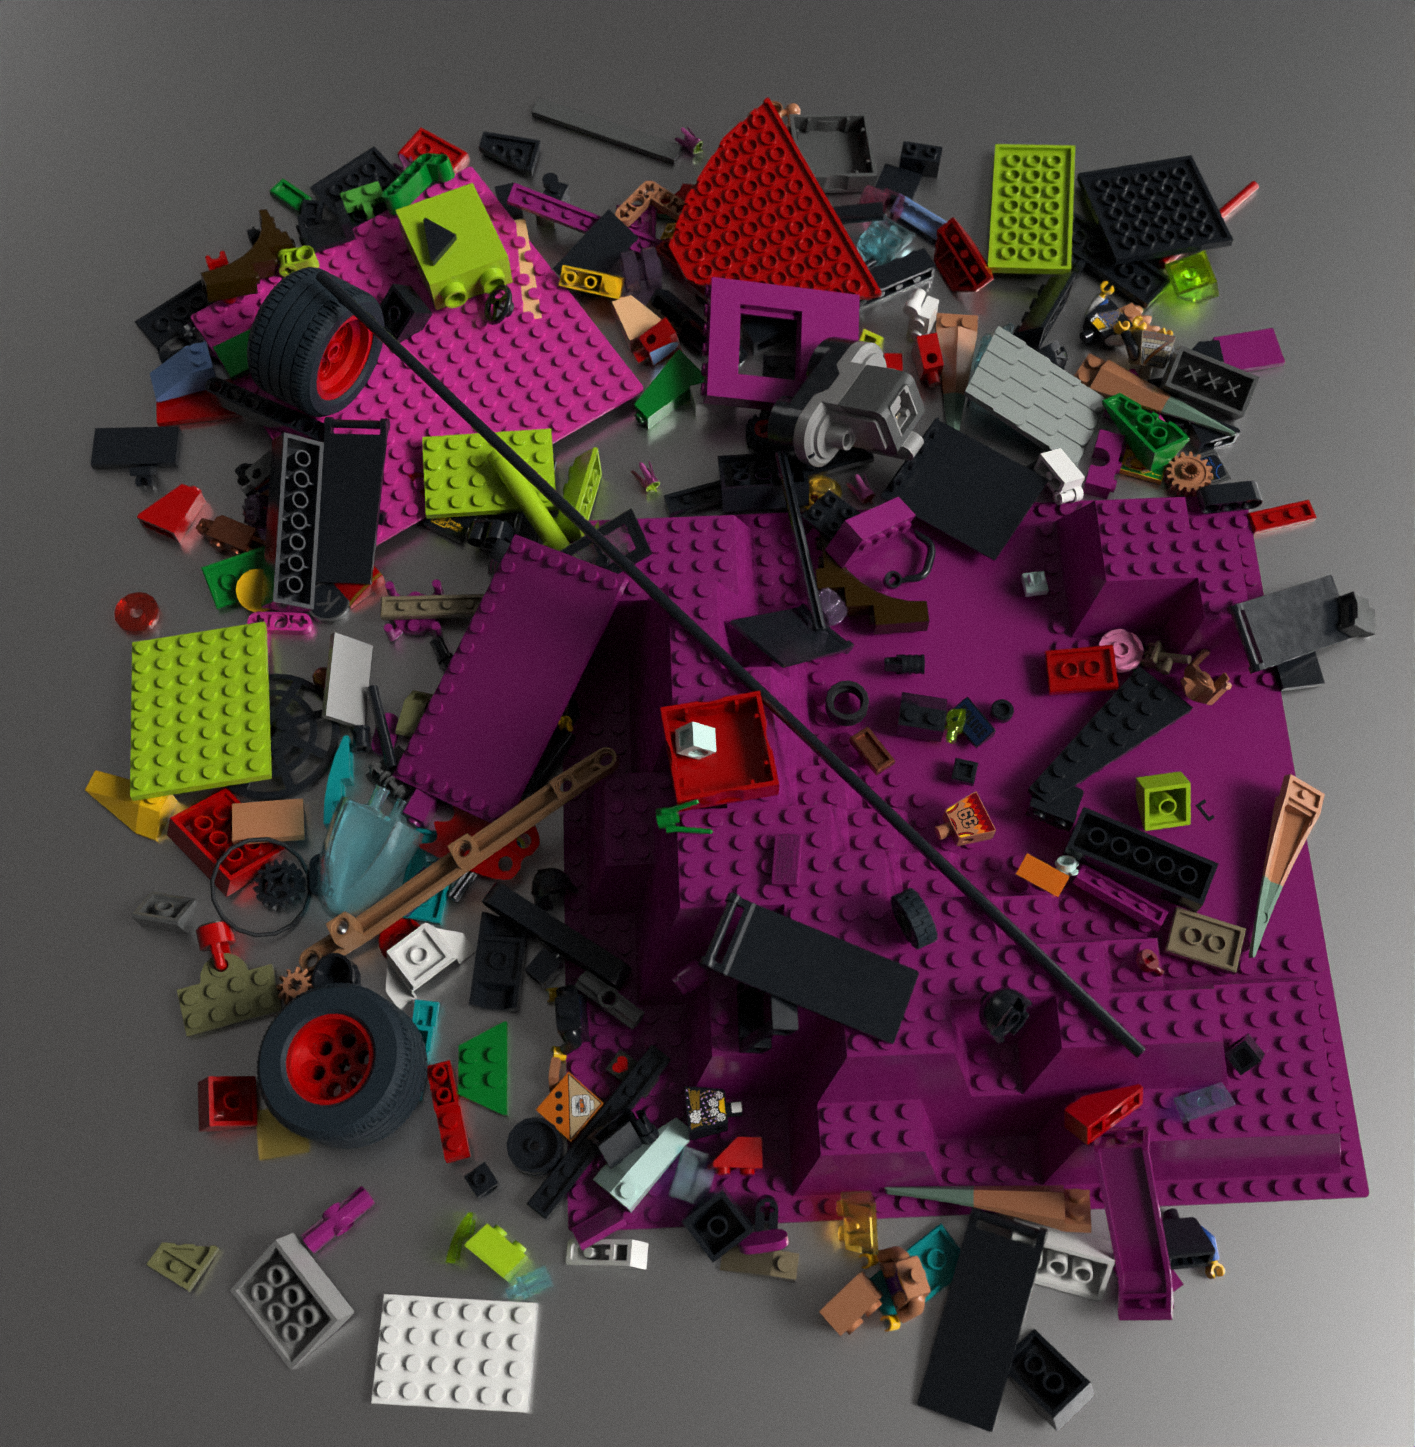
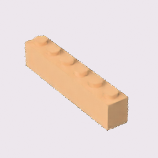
M514 220L516 222L517 237L522 236L526 240V246L518 249L520 274L525 273L530 277V283L527 286H521L524 304L523 313L527 311L532 312L534 319L542 318L539 309V299L532 300L528 295V291L531 288H537L533 262H527L524 258L525 252L530 250L526 220Z

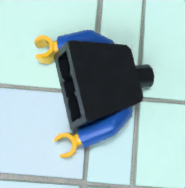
M1175 1208L1166 1210L1163 1213L1165 1220L1162 1223L1171 1270L1206 1266L1205 1275L1207 1278H1215L1214 1268L1218 1277L1223 1276L1225 1268L1217 1262L1219 1260V1253L1214 1235L1201 1226L1196 1218H1180L1178 1210Z

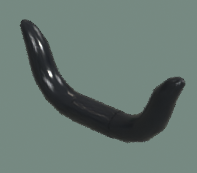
M914 530V535L928 549L922 571L918 574L903 577L902 583L919 582L925 579L930 574L936 554L935 544L929 537L917 530Z

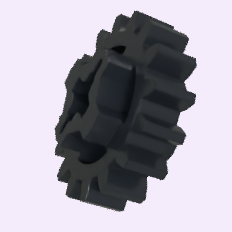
M284 859L282 864H279L277 860H274L273 866L266 863L265 871L258 870L261 877L254 878L258 886L253 887L255 893H259L256 895V898L259 902L262 901L264 907L267 908L270 905V908L276 911L277 907L280 906L285 911L287 904L294 907L293 901L295 899L301 901V897L298 894L299 892L303 893L306 891L301 886L306 883L304 877H301L303 872L301 869H297L295 863L289 865L288 861ZM294 877V887L292 888L291 883ZM266 882H267V883H268V888L266 889V892H265V885H266Z

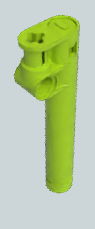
M493 449L488 454L487 459L544 543L543 545L557 551L570 545L529 481L498 451ZM577 553L572 555L573 557L580 559Z

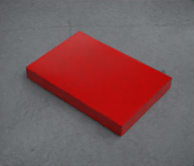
M422 127L397 153L398 158L399 154H403L409 163L410 156H412L414 161L425 153L447 155L454 173L469 158L467 152Z
M1113 645L1045 651L1049 695L1118 689Z

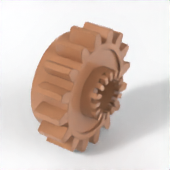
M1181 452L1179 457L1175 455L1166 466L1164 475L1167 476L1165 483H1168L1169 489L1175 491L1177 495L1180 494L1186 498L1188 496L1196 497V491L1199 488L1210 485L1212 482L1213 474L1210 473L1212 466H1206L1208 460L1202 461L1200 460V454L1194 457L1192 452L1188 456L1184 452Z

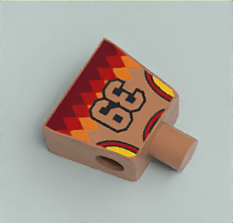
M977 792L971 793L947 808L942 816L944 823L935 827V833L939 840L951 836L956 846L992 839L996 832Z

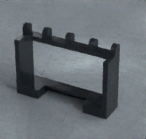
M742 982L738 983L739 1053L764 1054L772 1048V1040L767 1036H790L798 1030L797 1005L770 995L771 1019L764 1024L763 992H755L756 988Z

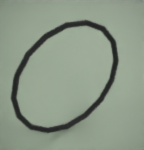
M269 837L247 838L230 846L217 860L210 879L211 901L220 918L236 932L255 938L276 936L294 927L306 913L312 895L309 883V870L302 856L287 843ZM267 841L285 847L299 860L306 873L308 893L302 911L290 924L274 932L254 933L238 928L224 916L216 901L214 881L220 864L232 850L250 842Z

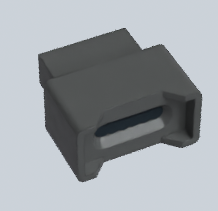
M1354 591L1339 596L1338 603L1341 607V623L1338 625V630L1353 638L1360 635L1364 637L1375 635V609L1369 607V600Z

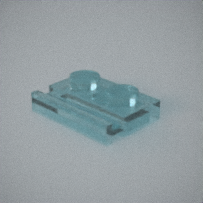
M683 1146L668 1196L697 1205L709 1193L715 1170H708L707 1165L715 1157Z

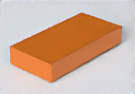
M1028 853L1016 872V875L1056 897H1059L1070 877Z

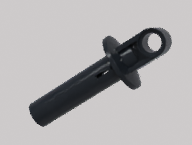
M883 202L833 207L843 225L884 221Z

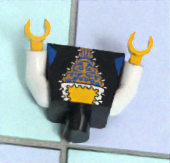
M1108 281L1101 283V293L1096 294L1084 314V331L1079 334L1084 344L1093 340L1101 348L1124 345L1121 335L1115 333L1113 326L1118 321L1121 324L1124 321H1128L1130 327L1127 330L1130 331L1131 329L1145 330L1147 327L1145 322L1137 326L1143 320L1141 316H1136L1131 322L1109 297L1107 299L1104 298L1106 295H1111L1114 292L1113 285L1109 290H1104Z

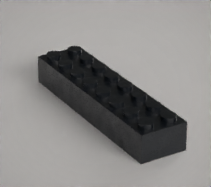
M285 432L272 440L261 607L283 612L308 613L314 610L324 443Z

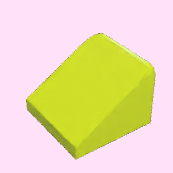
M863 329L859 341L875 343L879 347L884 340L882 336Z

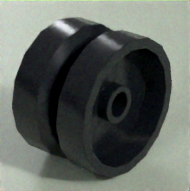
M538 1117L524 1119L516 1124L509 1133L506 1144L508 1156L516 1169L525 1176L533 1178L548 1176L563 1158V1139L555 1125L546 1119ZM539 1143L538 1150H531V1147L535 1148V1144Z

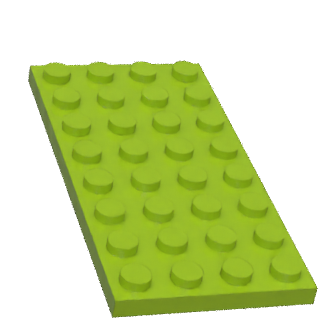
M995 144L988 268L992 273L1061 275L1071 272L1075 145Z

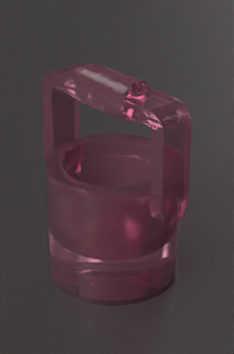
M868 184L861 195L859 204L883 202V213L885 214L891 194L901 197L892 215V221H879L886 225L894 226L903 212L905 196L887 188L881 190Z

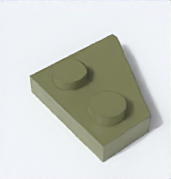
M162 1242L146 1265L190 1293L218 1253L219 1248L215 1245L206 1247L195 1246V1244L176 1245L175 1243Z

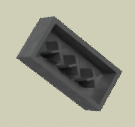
M1179 346L1172 353L1159 389L1231 419L1238 420L1244 417L1259 377L1184 346Z

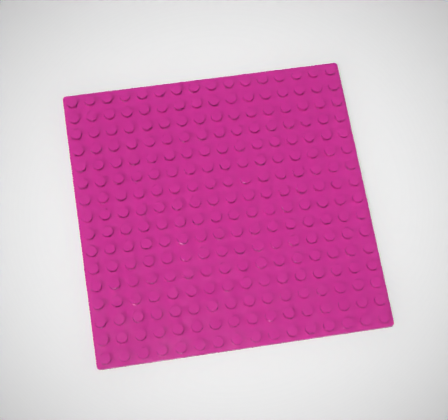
M467 167L456 173L450 181L439 182L424 190L411 204L470 183L474 184L510 263L513 283L507 284L512 292L514 310L501 323L491 325L485 319L484 308L489 296L486 292L469 298L460 307H444L436 310L402 237L397 215H390L388 210L353 228L355 240L315 253L320 269L368 292L377 300L379 305L392 284L411 286L432 312V316L422 331L400 342V344L494 432L551 428L552 444L643 392V385L566 287L559 286V277L530 240V250L525 252L524 258L527 262H533L537 288H531L528 291V295L532 300L539 299V309L542 318L534 319V314L529 311L523 313L524 304L521 286H527L530 283V277L525 273L520 274L518 249L526 246V240L522 236L517 237L516 222L473 167ZM279 268L276 270L275 277L260 279V284H257L258 293L237 297L236 302L232 305L224 304L222 300H219L191 316L192 322L222 366L223 364L213 347L251 329L263 301L275 285L284 278L280 275ZM499 292L495 298L500 299L505 294V292ZM493 304L490 310L491 317H493L494 312ZM384 343L382 344L377 364L358 396L341 411L325 417L310 416L263 391L253 381L251 373L233 381L237 386L324 423L325 417L343 420H380L381 418H388L390 420L380 503V513L387 512L383 524H378L376 546L426 518L425 497L423 498L419 492L425 489L424 478L419 477L412 482L408 476L415 472L424 473L422 437L478 433ZM263 425L272 440L282 434ZM334 428V433L380 435V429Z

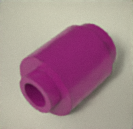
M693 959L675 972V976L671 981L681 995L687 992L690 994L709 979L707 974L710 971L700 967L699 962Z

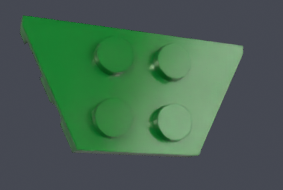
M507 1021L459 1045L458 1095L504 1117H508Z

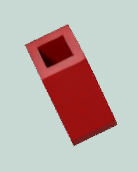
M736 1137L707 1165V1169L715 1170L716 1175H730V1171H740L742 1176L755 1175L756 1171L762 1169V1137Z

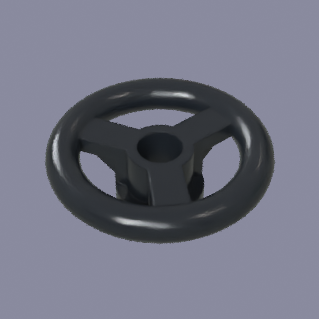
M507 285L495 287L486 300L484 316L491 325L501 323L514 310L512 292ZM499 292H505V294L500 299L495 298ZM492 304L494 309L493 317L490 314Z

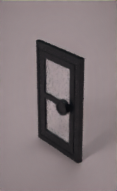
M632 508L597 528L634 565L653 554ZM586 535L560 550V552L614 573L620 574L623 572Z

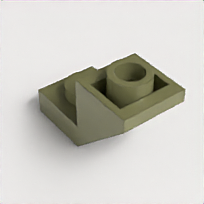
M413 690L407 696L398 720L396 734L412 738L433 694Z

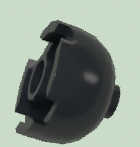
M1002 987L992 992H987L980 1001V1025L994 1041L1002 1043L1004 1042V1036L1009 1032L1014 1036L1024 1025L1030 1015L1026 1011L1027 1006H1031L1032 1002L1024 994L1013 988Z

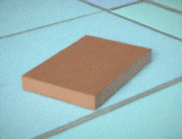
M303 798L232 804L233 845L247 838L269 837L281 842L305 840ZM266 841V842H250V843H247V844L270 843V842H267V841Z

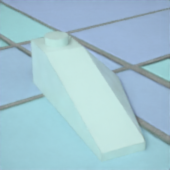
M678 1118L657 1129L659 1137L656 1141L647 1145L642 1144L641 1147L635 1149L612 1169L605 1164L593 1180L629 1212L636 1208L690 1142L688 1127Z

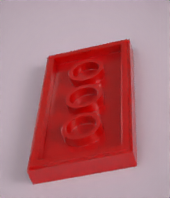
M223 379L234 384L232 379ZM206 390L161 402L156 401V417L159 427L243 417L214 404Z

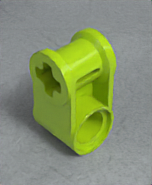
M310 246L283 249L277 254L280 261L279 273L283 277L303 268H319V261L313 248Z

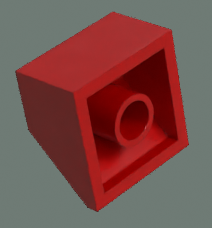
M208 1076L199 1081V1132L227 1131L257 1126L256 1076Z

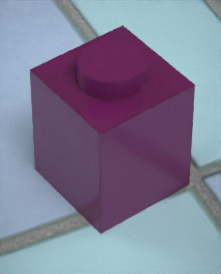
M416 789L403 811L406 822L415 828L421 826L427 829L440 804L436 797Z

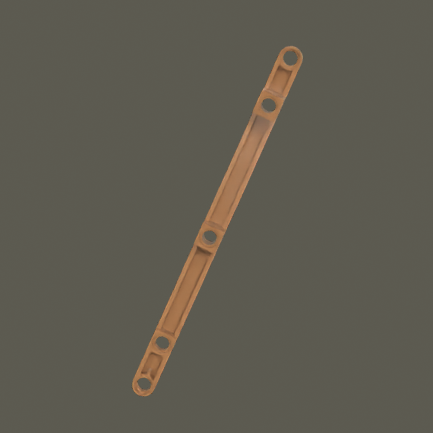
M609 747L597 750L550 780L546 786L471 837L467 833L448 845L447 847L450 850L448 854L356 918L347 911H344L325 923L330 934L301 953L299 957L300 967L303 970L309 969L312 974L316 964L327 954L340 953L345 956L360 947L574 797L613 773L620 764L619 756ZM604 756H612V762L609 765H601V760ZM571 781V788L566 792H562L560 790L562 783ZM470 849L469 853L464 856V853ZM316 955V964L309 967L307 964L309 957Z

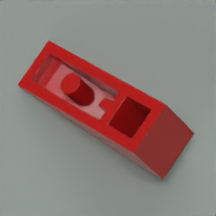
M1136 1084L1082 1096L1077 1101L1068 1104L1064 1109V1127L1086 1145H1089L1143 1105V1086Z

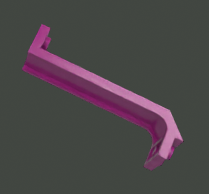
M1149 1126L1110 1128L1094 1140V1157L1118 1274L1119 1321L1173 1320L1172 1274L1150 1157Z

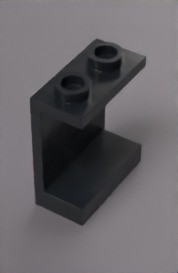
M343 200L335 203L339 217L306 228L301 215L297 216L299 224L296 225L301 246H310L317 253L356 239Z

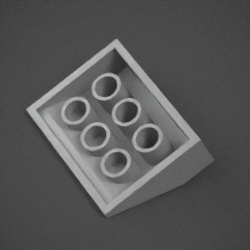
M294 1233L276 1239L230 1289L290 1370L297 1367L332 1336L354 1313V1310Z

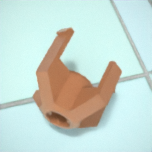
M1203 649L1184 669V677L1180 681L1184 694L1190 700L1213 705L1228 689H1231L1232 684L1228 682L1230 678L1225 672L1213 682L1207 672L1201 671L1198 665L1211 653L1210 650Z

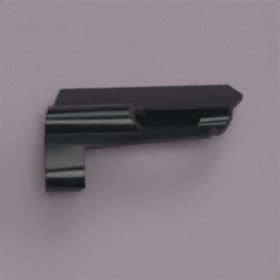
M554 460V472H555L556 465H557V462H556L555 460ZM523 512L497 514L495 520L483 518V520L472 521L466 542L471 546L492 551L498 538L511 543L516 534L538 543L539 536Z

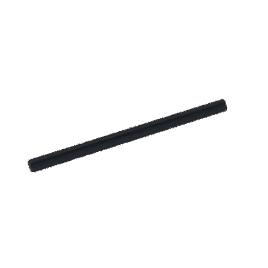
M782 450L775 453V458L813 628L815 631H822L826 628L788 456Z
M566 730L541 763L521 796L522 802L540 790L576 740L572 732ZM468 871L462 875L447 893V897L453 902H459L478 874Z

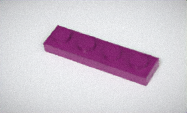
M1083 864L1073 881V884L1082 890L1089 892L1103 902L1110 904L1157 932L1168 914V911Z

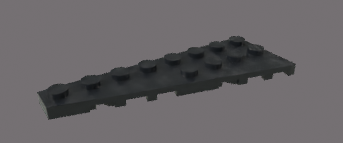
M1139 666L1029 787L1027 792L1034 798L1050 804L1077 784L1084 782L1094 773H1098L1108 764L1120 759L1150 737H1154L1167 726H1171L1186 714L1188 715L1193 707Z

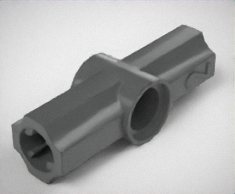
M588 970L582 973L575 984L581 993L599 1005L604 1012L611 1014L631 1030L638 1026L645 1015V1012L620 995L615 988L608 986ZM608 995L616 997L615 1002L611 1005L603 1003L604 998Z

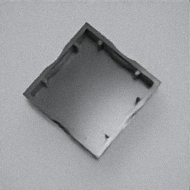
M838 113L834 115L789 114L787 129L824 193L873 192L878 175L874 153L870 145L871 133L867 113Z

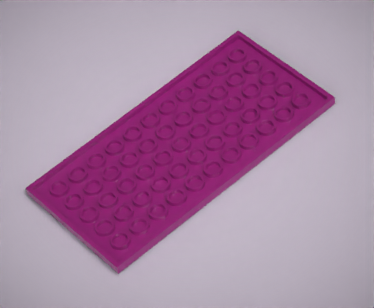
M515 534L392 776L489 823L494 822L517 806L629 580L625 576Z

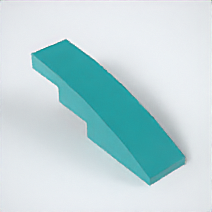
M348 735L343 736L335 754L327 781L323 824L327 831H337V809L346 808L345 787L354 786L353 752L351 751L353 743Z
M415 999L412 1020L423 1038L428 1060L426 1062L429 1066L441 1002ZM422 1091V1097L420 1098V1101L423 1100L424 1091Z

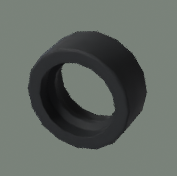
M849 680L834 684L827 692L825 701L826 713L830 720L842 726H853L861 722L866 716L869 705L868 693L864 687L857 682ZM840 693L854 694L860 700V708L854 714H842L834 708V698Z

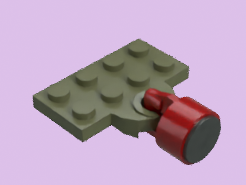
M216 920L198 926L196 935L200 951H211L212 957L202 968L200 984L177 990L186 1037L200 1035L280 1012L283 1006L278 998L279 991L276 989L278 984L274 966L269 964L249 970L246 962L240 957L231 954L230 946L236 943L233 928L223 920Z

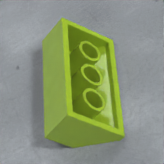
M593 447L575 458L573 466H570L568 470V483H565L563 486V498L588 521L602 477L597 447ZM558 509V516L554 517V520L567 540L575 542L582 538L585 534Z

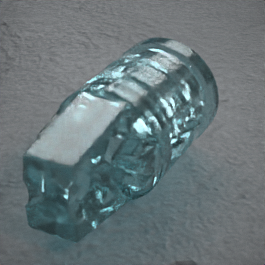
M543 1265L541 1268L535 1269V1271L517 1277V1284L505 1290L510 1300L521 1295L525 1300L542 1290H546L548 1287H553L554 1284L546 1265Z

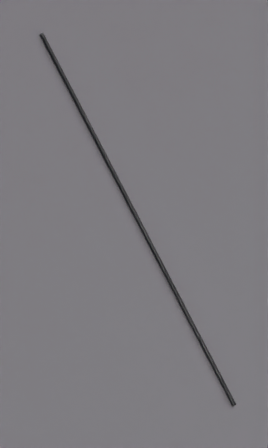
M320 271L316 275V280L750 692L760 691L763 704L1126 1049L1136 1058L1145 1051L1146 1048L329 275L324 271Z

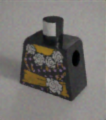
M685 1087L689 1141L728 1131V1117L742 1116L741 1101L726 1102L724 1089Z

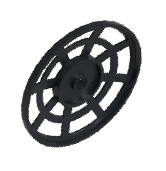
M269 674V680L294 681L287 691L269 690V696H282L277 707L270 706V729L276 730L274 736L271 737V760H275L278 768L272 770V778L281 776L286 789L271 792L248 790L251 782L243 783L239 786H224L232 793L253 801L284 800L308 790L327 773L332 765L340 743V723L331 721L332 736L328 751L315 745L318 735L317 720L323 719L321 717L322 709L313 711L308 703L296 695V693L304 685L314 691L323 701L324 692L313 683L301 677L289 674ZM293 700L304 709L306 714L292 717L286 709ZM310 722V735L307 742L298 738L297 726ZM293 747L303 750L294 761L286 765L283 756L290 752ZM310 754L323 759L311 775L294 785L290 775L291 771L302 765Z

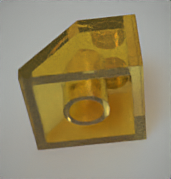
M871 1191L840 1192L841 1200H836L837 1216H842V1226H838L839 1242L843 1241L845 1250L879 1255L876 1202Z

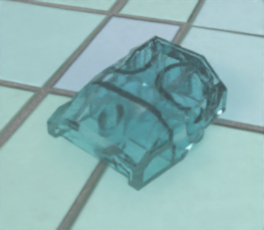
M885 214L884 221L872 222L864 234L859 237L857 243L865 257L868 259L874 258L876 263L881 266L891 262L913 241L916 233H911L886 217L887 215Z

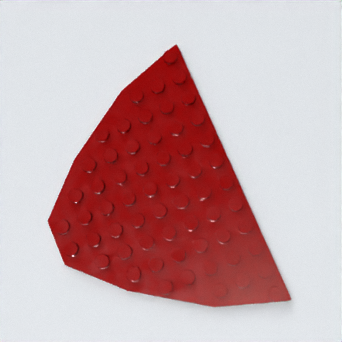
M765 98L763 104L757 109L752 110L743 122L740 121L722 138L715 154L711 156L697 178L695 186L687 194L674 235L669 243V251L686 282L705 288L706 284L709 285L712 277L856 294L860 295V300H871L872 298L880 297L882 292L770 98Z

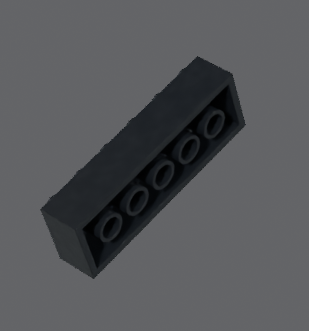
M1083 807L1062 856L1074 857L1079 864H1085L1100 873L1195 913L1204 904L1218 863L1086 807Z

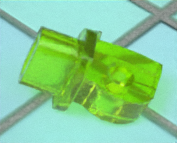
M951 709L947 713V726L944 727V731L947 732L946 742L956 743L957 735L962 733L965 725L966 709ZM953 717H958L957 721H952Z

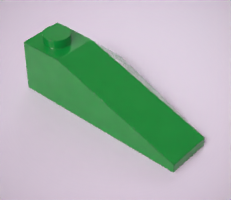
M1121 393L1102 401L1103 406L1121 434L1125 435L1124 439L1136 458L1150 472L1167 465L1189 442L1190 438L1176 424L1171 421L1169 423L1159 419L1157 413L1152 412L1150 414L1141 408V404Z

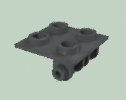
M399 745L394 749L397 765L405 751ZM384 759L378 763L373 761L369 764L368 768L370 771L365 776L395 806L415 789V787L392 776L395 770L388 771Z

